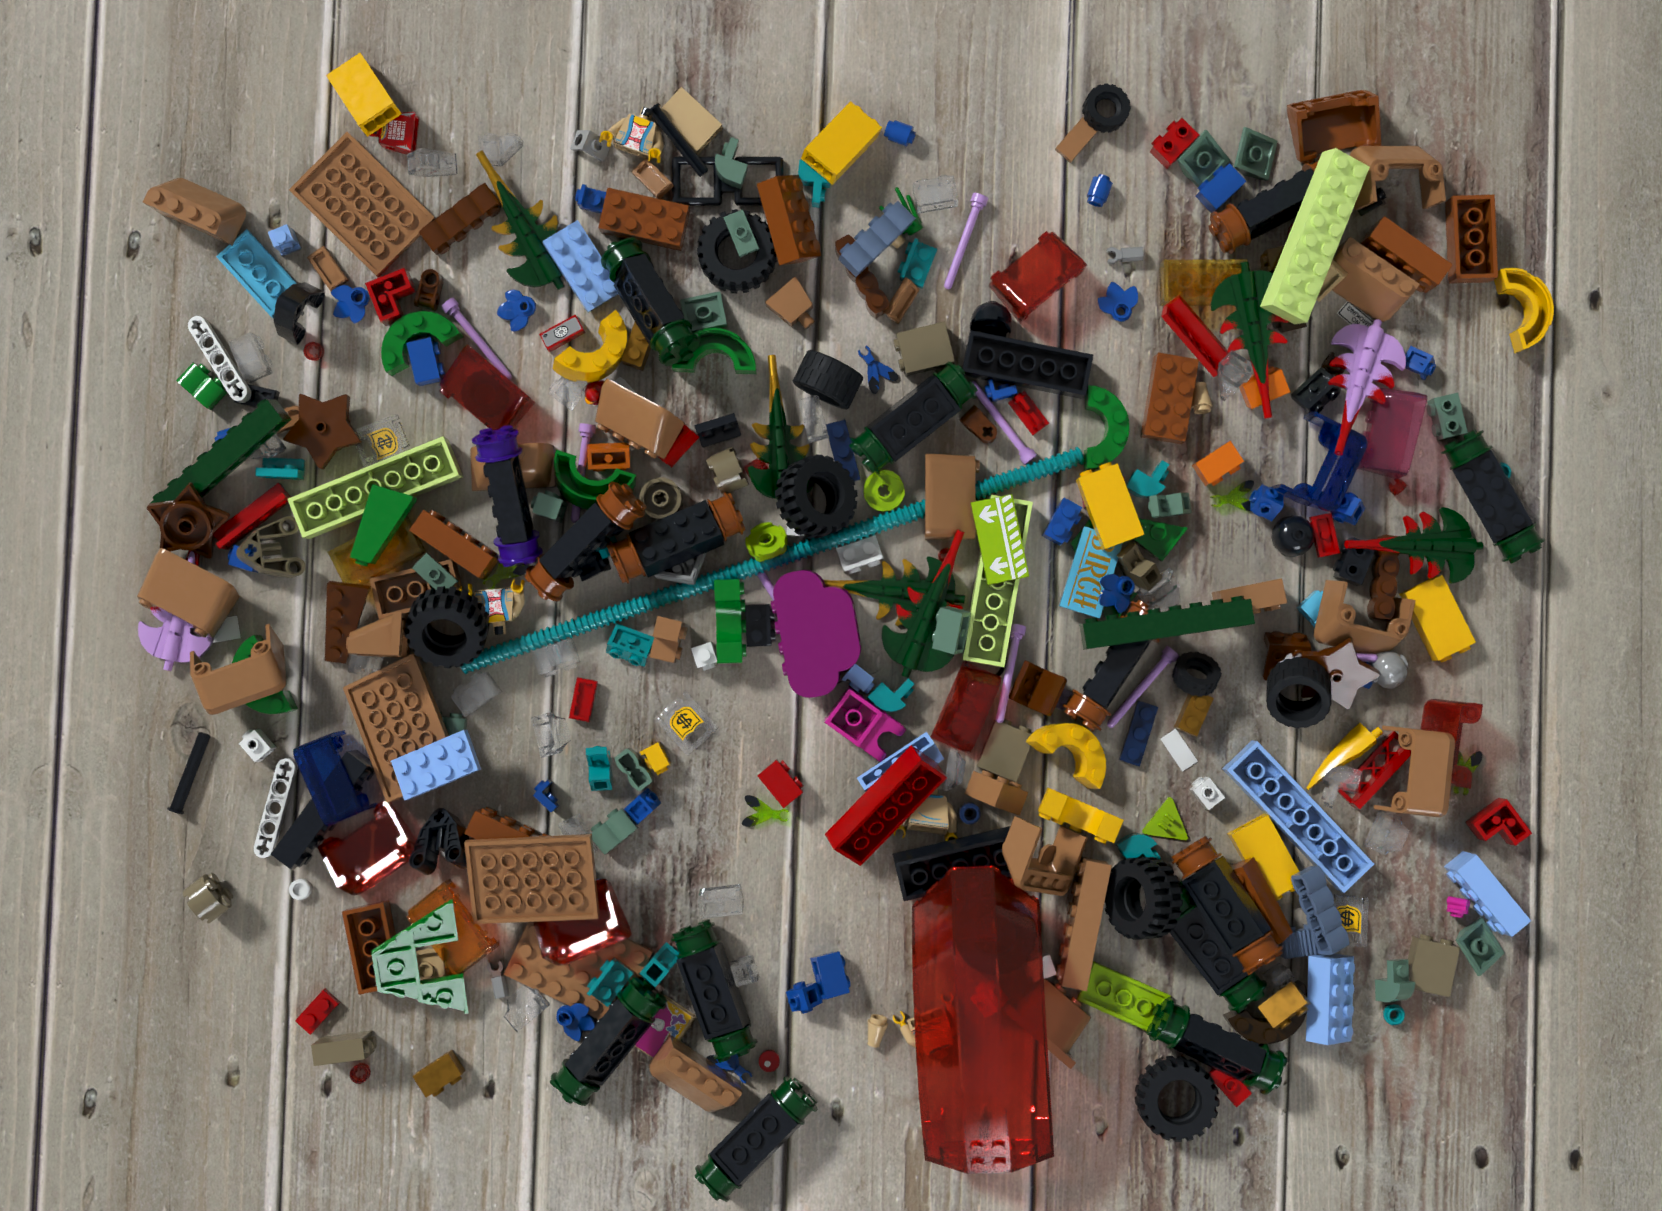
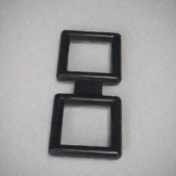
M683 156L673 157L672 184L674 187L672 188V202L689 206H720L722 204V193H734V202L737 206H763L760 197H743V185L739 189L727 185L718 177L715 168V157H699L705 165H713L714 197H681L680 165L690 164ZM736 157L734 159L747 165H775V176H784L782 157Z

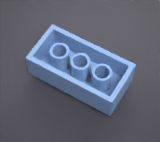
M1462 851L1444 866L1448 871L1446 873L1447 877L1453 883L1457 882L1461 887L1459 890L1466 899H1471L1475 904L1473 908L1480 916L1484 915L1488 920L1486 924L1492 931L1513 937L1531 922L1529 917L1476 854Z
M1335 953L1333 955L1320 954L1308 956L1307 999L1311 1004L1307 1006L1309 1010L1307 1011L1306 1041L1333 1045L1352 1040L1354 956Z

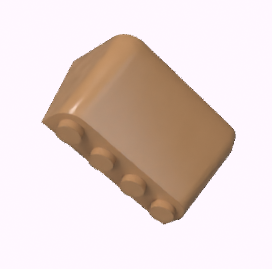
M176 178L150 188L143 200L144 204L158 213L230 245H233L246 217V209L240 203L184 178Z
M1349 237L1337 248L1333 258L1348 274L1332 291L1373 319H1379L1382 322L1389 320L1420 285L1352 237Z
M607 378L602 385L595 422L598 423L597 428L605 433H608L609 430L614 432L612 436L622 442L624 439L629 440L628 444L637 450L642 447L645 449L644 453L654 459L657 456L665 459L685 423L665 408Z
M671 1035L667 1037L649 1065L653 1077L707 1112H716L734 1105L743 1093L737 1078Z

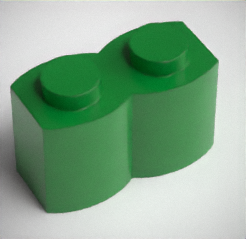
M193 362L176 381L204 407L212 410L228 392L218 377L213 379L209 375L211 371L204 364L200 363L198 365Z

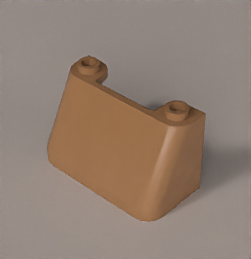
M925 454V540H953L957 529L965 532L962 540H975L977 532L970 504L975 502V473H979L980 467L979 460H975V456Z
M160 548L137 595L140 605L148 609L159 607L190 623L195 628L194 632L203 638H206V636L214 638L240 597L235 587L229 582L163 548Z

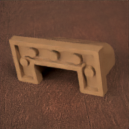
M393 612L390 616L350 632L346 640L348 653L358 656L397 658L409 656L410 647L406 642L407 639L404 633L408 615L402 612Z
M1045 978L1037 981L1016 1006L1007 1001L1002 1008L1012 1020L1068 1068L1072 1069L1076 1062L1069 1053V1050L1090 1021L1091 1016L1081 1008L1083 1004L1075 997L1070 999L1065 995L1067 991L1060 984L1053 985Z

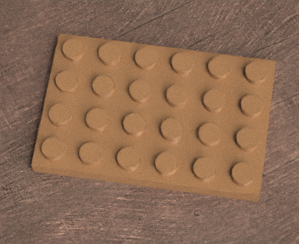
M348 132L289 189L377 277L420 236L419 231L436 219Z
M414 653L343 687L386 803H391L403 797L391 760L449 736L420 660Z
M592 834L474 839L464 842L473 924L587 920L600 917Z
M590 920L528 922L503 975L569 1006L575 1003L584 1004L589 1007L588 1015L599 1020L606 1014L609 1007L605 1006L594 996L587 995V992L590 990L587 985L594 976L599 978L602 974V971L599 969L608 959L611 962L615 957L634 972L631 977L635 976L640 979L641 975L639 973L648 963L653 950ZM627 981V983L624 985L621 991H624V989L628 986L629 981ZM618 996L615 997L612 1003L619 999Z

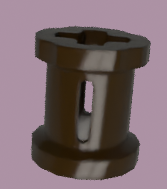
M1330 352L1321 364V367L1327 368L1335 376L1343 374L1345 369L1329 365L1336 357L1334 352Z

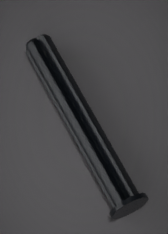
M657 103L651 107L646 114L652 116L698 176L701 177L706 174L708 168L660 109L661 105Z
M198 733L171 806L167 807V810L177 814H184L183 808L209 743V734Z

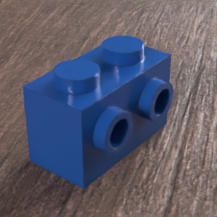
M1230 163L1225 168L1221 165L1212 174L1214 178L1210 182L1206 179L1197 188L1199 192L1195 197L1211 213L1218 210L1246 183V180Z
M431 337L407 342L415 383L419 386L444 381L443 375L446 372L443 362L440 363L438 355L441 354L439 343L435 342Z
M1066 498L1061 499L1042 536L1059 546L1063 542L1067 543L1073 534L1070 529L1073 524L1077 525L1083 515L1080 513L1082 507Z
M840 951L810 958L822 999H830L850 993V980L845 975V960L843 955H840Z

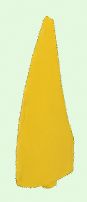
M1361 723L1357 724L1324 759L1306 789L1309 791L1335 770L1365 754L1377 744V738L1383 734V731L1377 727L1372 732H1369Z

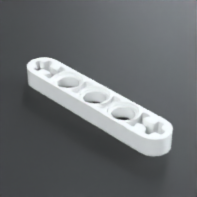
M200 316L192 317L188 322V329L226 391L233 400L239 403L247 402L251 397V390L212 326L206 319ZM198 322L201 323L200 327L206 333L203 334L200 330L196 329ZM212 337L214 340L213 346L206 348L205 341ZM223 354V363L217 365L215 358L217 355ZM229 371L234 372V379L232 381H226L225 378ZM235 385L243 390L242 397L238 396L239 391L234 387Z
M292 758L281 759L276 765L254 844V853L260 858L271 856L270 854L277 845L298 770L297 762ZM289 762V766L292 767V770L287 771L285 776L290 777L289 780L286 778H279V775L283 776L285 774V769L282 768V766ZM279 782H284L287 786V790L283 794L276 790V785ZM273 802H278L281 805V810L278 814L273 813L270 809ZM268 822L275 825L273 834L265 831V825ZM262 836L266 838H273L272 840H268L266 844V847L269 848V851L262 853L263 849H261L260 846L264 845L266 842V839H262Z

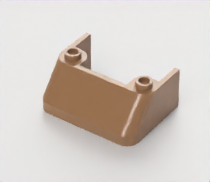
M1360 146L1350 153L1351 157L1370 167L1354 205L1355 210L1377 202L1375 181L1386 179L1389 169H1419L1422 209H1428L1446 201L1442 165L1421 147Z
M1326 580L1314 629V638L1318 643L1336 647L1348 638H1351L1357 653L1377 654L1391 651L1407 636L1416 600L1393 598L1395 602L1394 615L1391 620H1387L1385 631L1354 624L1356 616L1354 608L1343 603L1348 582Z
M270 624L265 625L266 640L254 644L251 649V657L213 671L211 665L207 662H202L195 651L190 652V675L201 703L208 714L215 715L277 693L285 687L284 645Z
M1382 726V730L1399 732V745L1403 749L1411 750L1407 792H1397L1392 798L1391 806L1374 805V809L1430 817L1445 816L1449 808L1455 749L1454 737L1450 733Z
M1014 816L1006 840L1002 845V854L1015 886L1026 891L1058 896L1065 895L1071 886L1088 837L1060 825L1053 845H1045L1040 849L1038 859L1032 858L1043 829Z

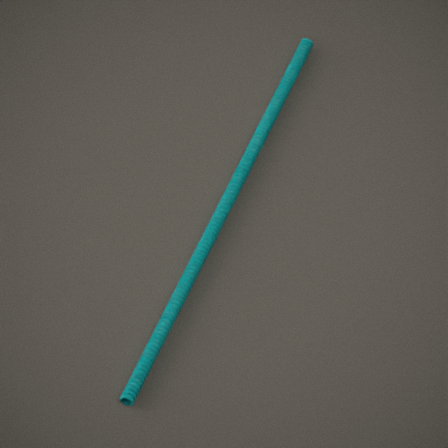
M1075 447V450L1069 449V452L1058 453L1055 457L1054 455L1050 456L1049 459L1046 457L1044 461L1040 459L1038 463L1035 461L1032 462V465L1028 463L1026 467L1020 466V469L1014 468V471L1008 470V473L1002 472L1001 475L990 476L988 480L986 478L982 482L978 480L975 484V499L979 500V497L985 498V495L991 496L992 493L997 494L998 491L1003 492L1004 489L1009 490L1010 487L1015 488L1016 485L1021 486L1024 482L1027 484L1029 480L1033 482L1035 478L1039 480L1041 476L1045 478L1047 474L1051 476L1053 472L1059 473V470L1065 471V468L1071 469V466L1083 465L1084 457L1080 448ZM922 499L920 503L916 501L914 505L911 503L908 507L905 505L902 509L899 507L896 511L893 509L890 513L885 512V515L879 514V517L873 516V519L867 518V521L861 520V523L855 522L852 526L849 524L848 527H844L827 536L811 538V540L805 539V542L799 541V544L793 543V546L787 545L786 552L775 558L758 562L753 558H750L749 561L743 560V563L731 564L729 568L725 566L723 570L719 568L717 572L713 570L711 574L707 572L705 576L703 574L700 575L695 585L676 583V586L669 585L670 588L663 587V590L651 591L649 595L646 593L643 597L640 595L637 599L635 597L631 601L628 599L626 603L622 601L620 605L614 604V607L608 606V609L602 608V611L596 610L595 613L590 612L589 615L584 614L583 617L572 618L570 622L566 620L564 624L560 622L558 626L554 624L552 628L546 627V630L540 629V632L534 631V634L522 635L520 639L516 637L514 641L510 639L508 643L504 641L502 645L498 643L496 647L484 648V651H481L478 658H474L473 662L469 664L464 663L461 669L463 673L468 674L469 671L480 670L482 666L486 668L488 664L491 666L494 662L497 664L500 660L512 659V656L518 657V654L524 655V652L530 653V650L536 651V648L541 649L544 645L547 647L550 643L553 645L556 641L558 643L562 639L565 641L567 637L573 638V635L579 636V633L592 632V629L603 628L606 624L607 626L612 622L615 624L617 620L621 622L623 618L627 620L629 616L635 617V614L641 615V612L647 613V610L653 611V608L659 609V606L671 605L673 601L677 603L679 599L683 601L685 597L689 599L691 595L695 597L697 593L709 592V589L714 590V580L741 578L745 580L747 576L749 578L753 574L756 576L759 572L770 571V568L776 569V566L783 567L782 564L789 565L788 562L791 561L795 563L797 559L800 561L803 557L806 559L809 555L812 557L815 553L817 555L821 551L824 553L826 549L830 551L832 547L836 549L838 545L844 546V543L850 544V541L856 542V539L862 540V537L874 536L876 532L880 534L882 530L886 532L888 528L892 530L894 526L898 528L900 524L906 525V522L912 523V520L924 519L925 499Z

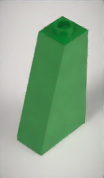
M372 484L350 555L351 558L356 559V564L368 567V563L376 564L415 505L416 497Z

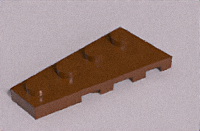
M329 581L327 583L325 661L346 664L350 654L348 649H346V640L350 632L357 630L371 586Z

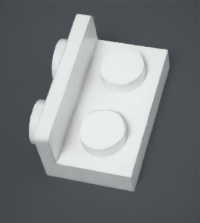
M876 535L836 548L843 571H848L849 575L861 571L860 567L868 565L869 568L880 565V560L884 559Z

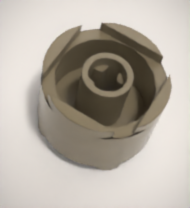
M734 447L706 459L709 469L713 471L714 476H717L713 479L722 495L724 492L727 494L749 485L743 465L736 458L737 452Z
M659 477L645 483L640 491L639 498L646 506L645 513L655 520H660L682 509V492L668 478ZM664 494L666 502L659 504L657 497H662Z
M214 873L204 874L183 890V896L186 897L188 895L190 900L187 902L189 908L202 921L208 919L207 923L214 921L232 906L230 901L233 898L232 893L227 888H222L218 877Z

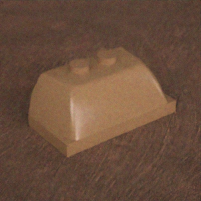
M547 443L518 444V447L522 448L519 459L525 488L556 487L554 445ZM476 446L471 447L472 491H488L489 479L485 478L483 471L485 463L476 461L477 448Z

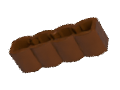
M483 183L469 195L459 200L452 208L446 210L434 221L423 227L419 234L436 255L439 253L441 255L445 254L450 250L452 243L464 240L469 230L480 228L487 217L490 216L492 218L500 212L502 205L486 183Z
M849 234L835 241V251L838 259L841 256L839 251L847 243L851 245L855 242L854 238ZM868 266L857 277L845 267L848 277L855 282L857 293L865 300L866 309L869 314L874 318L883 315V312L889 308V302L885 293L879 289L878 281L874 274L868 271Z
M1382 535V536H1378L1376 539L1388 538V537H1396V536H1392V535ZM1375 550V559L1372 563V575L1374 578L1371 580L1369 587L1371 599L1367 606V614L1369 619L1391 620L1395 612L1393 598L1397 593L1396 576L1400 568L1398 559L1400 553Z

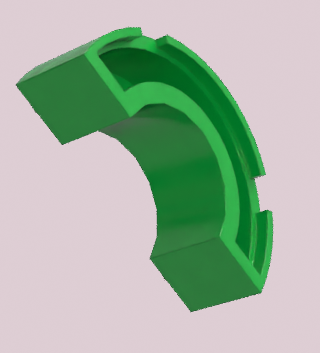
M429 311L409 313L395 321L384 336L381 347L383 367L390 376L410 367L407 342L416 341L419 338L428 336L439 339L447 347L464 338V336L450 320L440 314Z
M706 328L695 332L694 334L700 337L701 342L693 353L694 356L688 361L672 364L674 372L695 373L696 365L701 358L707 354L719 353L731 359L736 374H757L755 359L749 346L740 336L722 328Z
M1091 385L1087 386L1085 410L1093 411L1100 416L1104 422L1105 433L1100 444L1084 450V471L1099 469V466L1113 461L1124 449L1130 428L1128 414L1121 401L1110 391Z
M559 450L555 452L554 476L558 490L566 500L579 508L588 510L594 503H597V496L604 494L609 489L608 485L611 482H616L620 485L627 484L634 491L636 474L615 469L614 473L606 479L599 481L589 480L578 472L575 455Z
M740 579L714 580L717 664L742 663L743 657H747L746 644H742V632H746V620H742L741 612H745V599H741V594H744V582H740Z
M253 635L245 640L236 651L232 663L251 657L252 647L257 642L264 640L262 636ZM280 691L246 703L253 710L265 714H283L298 709L290 691Z

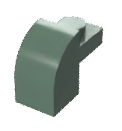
M731 137L729 143L725 142L722 154L724 156L716 154L715 168L718 177L724 183L741 189L748 171V165L734 160L739 140Z
M1189 493L1149 496L1148 509L1153 518L1192 513Z
M1408 959L1387 960V978L1375 979V1001H1403L1412 996L1415 982L1409 981Z

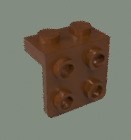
M1279 631L1265 632L1264 642L1267 647V654L1262 674L1263 679L1267 681L1271 669L1279 662L1281 663L1286 659L1294 657L1302 658V651H1311V645L1306 634L1299 632L1290 634Z
M1025 660L1008 699L1044 715L1051 716L1064 690L1067 679Z

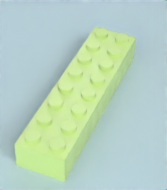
M1337 148L1322 152L1260 307L1293 324L1308 322L1370 168L1369 166Z
M442 436L288 498V502L302 537L312 539L362 519L372 484L416 497L461 479L463 475L449 440Z
M991 495V496L989 497V499H990V498H995V497H1000V496ZM1013 498L1025 551L1033 502ZM981 552L970 607L969 628L961 660L1004 667L1020 579L987 585Z

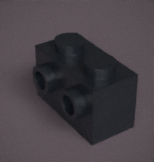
M1351 537V538H1348L1347 540H1360V539H1357V538H1355V537ZM1344 541L1340 552H1342L1341 558L1335 562L1333 571H1335L1333 577L1355 586L1362 585L1375 550L1345 548Z

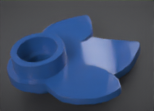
M1111 282L1107 288L1106 297L1097 299L1099 308L1104 313L1111 314L1114 320L1124 322L1130 318L1131 308L1138 302V291L1135 286L1124 291L1118 284ZM1119 308L1123 309L1124 315H1119L1117 310Z
M341 285L331 291L332 296L339 301L333 312L335 317L347 318L350 316L354 324L363 319L365 316V306L370 300L367 290L362 287L353 289L348 285ZM358 295L363 296L361 301L356 300Z
M509 290L505 292L507 301L499 306L497 315L503 319L510 320L511 331L515 332L523 329L528 324L529 317L536 311V303L531 297L523 296L518 290ZM524 303H527L526 310L523 309Z
M1108 574L1102 577L1100 584L1104 589L1099 596V604L1106 607L1115 605L1117 612L1122 613L1130 604V595L1135 590L1134 582L1127 576L1118 577L1116 574Z
M584 1004L564 1005L557 1011L558 1023L564 1027V1032L575 1041H580L582 1030H593L596 1026L594 1019L587 1015L589 1007Z

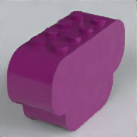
M799 570L786 573L777 580L773 590L774 600L771 601L773 614L777 613L778 619L775 622L776 634L781 636V642L778 643L780 655H784L785 662L782 663L783 674L788 676L792 690L798 695L806 698L823 696L835 688L840 679V671L851 668L861 654V640L854 601L850 593L844 588L838 586L826 587L822 577L814 571Z

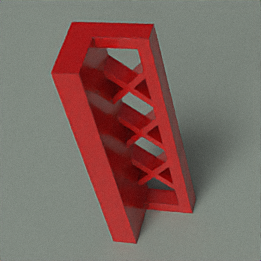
M1181 295L1163 306L1161 315L1163 320L1213 377L1217 376L1220 366L1231 360L1232 355L1227 353V349Z
M277 483L213 533L218 540L216 545L219 549L228 550L289 503L288 498H291V496L282 484Z
M1392 731L1336 790L1352 807L1361 809L1411 756V750L1403 749L1402 747L1396 752H1389V742L1393 738L1398 741L1399 735L1395 731ZM1378 754H1385V764L1382 767H1375V757ZM1371 769V779L1368 782H1361L1360 773L1363 770ZM1349 785H1357V794L1351 799L1344 790Z

